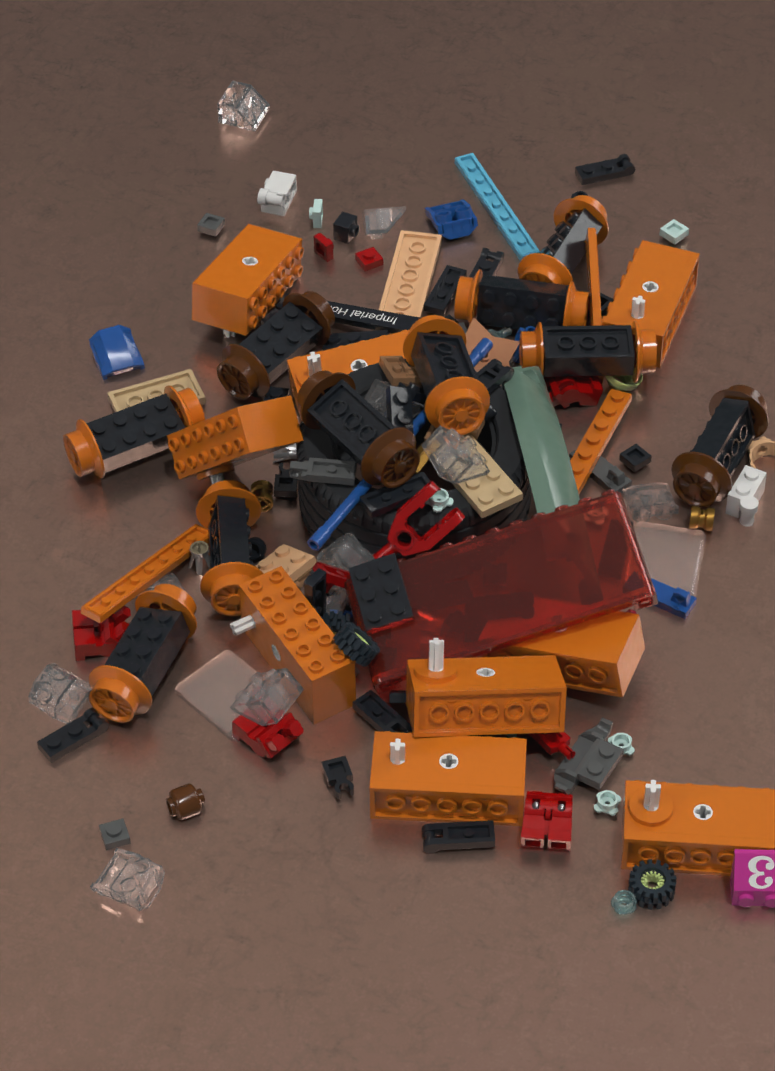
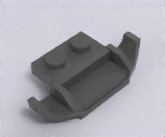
M602 717L599 724L578 736V740L571 748L576 752L575 757L571 760L565 757L559 767L555 769V789L564 794H571L580 781L598 790L602 788L624 753V749L607 742L613 726L612 721Z

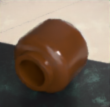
M190 783L172 789L169 792V798H166L167 808L171 816H176L179 820H185L202 812V804L205 803L202 790L200 788L196 790Z

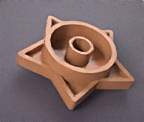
M472 319L465 334L468 354H471L472 350L483 338H488L493 343V348L474 367L475 371L478 372L493 359L502 362L504 367H510L509 361L516 351L519 341L494 337L476 319Z

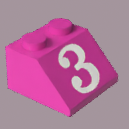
M734 849L730 876L732 906H767L775 908V850Z

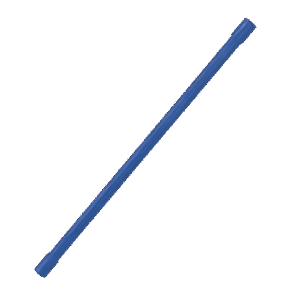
M483 338L469 355L474 367L493 348V343L488 338ZM425 407L413 420L414 436L428 422ZM362 479L328 520L307 541L308 546L314 551H319L331 537L333 531L360 501V496L365 495L373 485L368 484Z

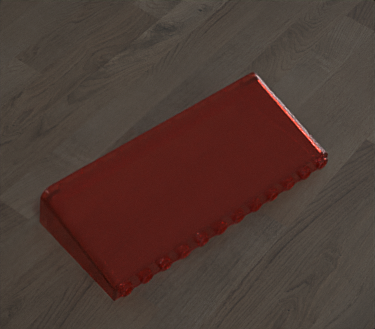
M608 490L603 492L600 497L594 499L591 497L583 498L578 501V504L570 507L562 505L555 508L554 512L545 514V512L537 513L531 517L532 519L524 522L522 520L513 521L508 524L509 527L503 529L498 527L487 530L484 535L478 537L476 535L467 536L462 539V542L454 545L453 543H446L441 545L438 550L432 552L429 550L417 553L416 557L408 560L407 558L397 559L415 620L368 635L373 638V641L380 648L379 654L368 665L372 684L378 695L402 687L400 682L407 680V660L429 659V640H433V638L444 640V658H476L632 606L634 611H638L658 604L657 594L621 493L615 492V490ZM349 575L344 582V587L355 625L359 626L362 631L367 632L352 579Z

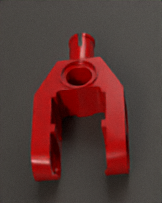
M430 481L397 510L388 533V543L378 552L374 553L373 557L378 559L393 553L395 555L399 553L407 556L430 550L453 530L465 516L456 507L423 536H419L415 529L407 523V519L419 507L422 509L426 501L437 491L441 490L433 481ZM406 532L410 534L411 540L402 542L398 535Z

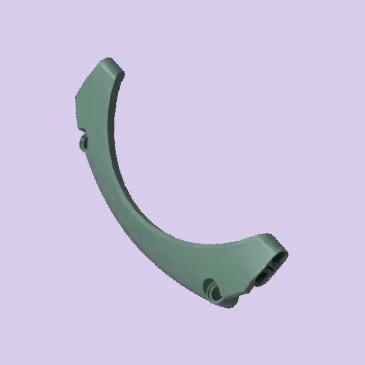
M521 366L512 367L514 375L509 381H504L502 387L505 388L523 454L544 539L543 546L547 562L566 558L567 562L573 561L584 577L578 583L581 605L605 609L604 598L571 462L544 377L539 366L526 368Z

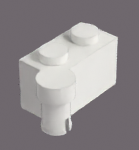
M272 171L270 177L265 181L264 188H260L257 202L261 204V212L285 216L297 192L295 174Z
M745 465L728 494L725 514L736 518L740 517L739 522L745 527L752 526L755 521V513L758 510V501L765 490L767 472Z

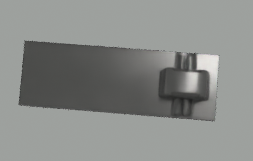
M576 450L569 453L570 460L573 457ZM602 456L589 476L613 497H617L632 487V480L626 477L624 472L618 469L617 466H613Z

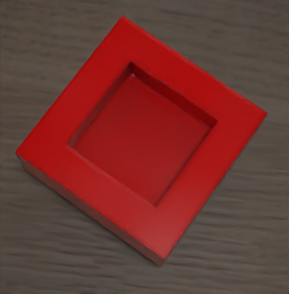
M321 233L314 235V252L326 262L334 259L333 242Z
M374 246L355 253V260L365 272L384 265L383 257Z

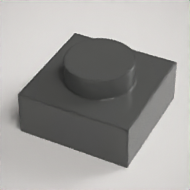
M206 213L197 224V231L216 237L225 225V218Z
M124 818L99 825L106 851L131 844Z

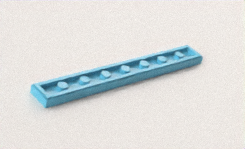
M474 153L455 157V165L518 259L521 261L526 255L539 253L540 250Z

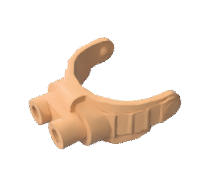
M765 436L760 437L759 440H753L748 448V453L750 454L749 466L756 468L753 463L762 456H775V441L767 439Z

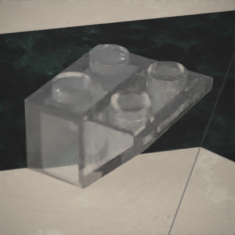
M232 80L217 103L218 123L255 131L268 112L270 104L251 84Z
M439 426L421 445L439 477L451 483H462L485 476L490 472L485 464V457L476 449V442L469 436L464 437L452 428L449 430Z
M287 668L271 669L263 673L257 672L251 676L247 687L235 696L236 700L230 708L261 726L277 724L304 689Z

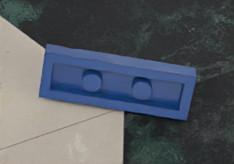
M637 571L631 573L622 587V592L683 619L687 618L697 601V598L691 596L689 591L687 592L680 587L675 589Z

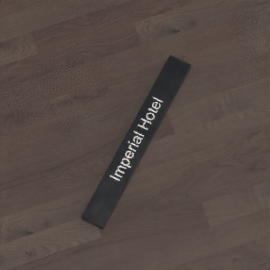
M284 293L276 305L277 310L283 308V301L289 294ZM327 301L333 309L335 323L371 330H388L389 333H397L402 330H410L411 326L420 319V317Z

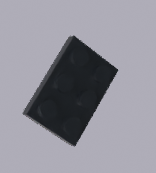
M395 553L348 568L368 635L415 620Z

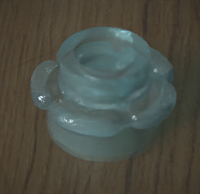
M628 890L618 891L611 900V906L615 908V912L618 914H631L636 910L637 900L634 894Z

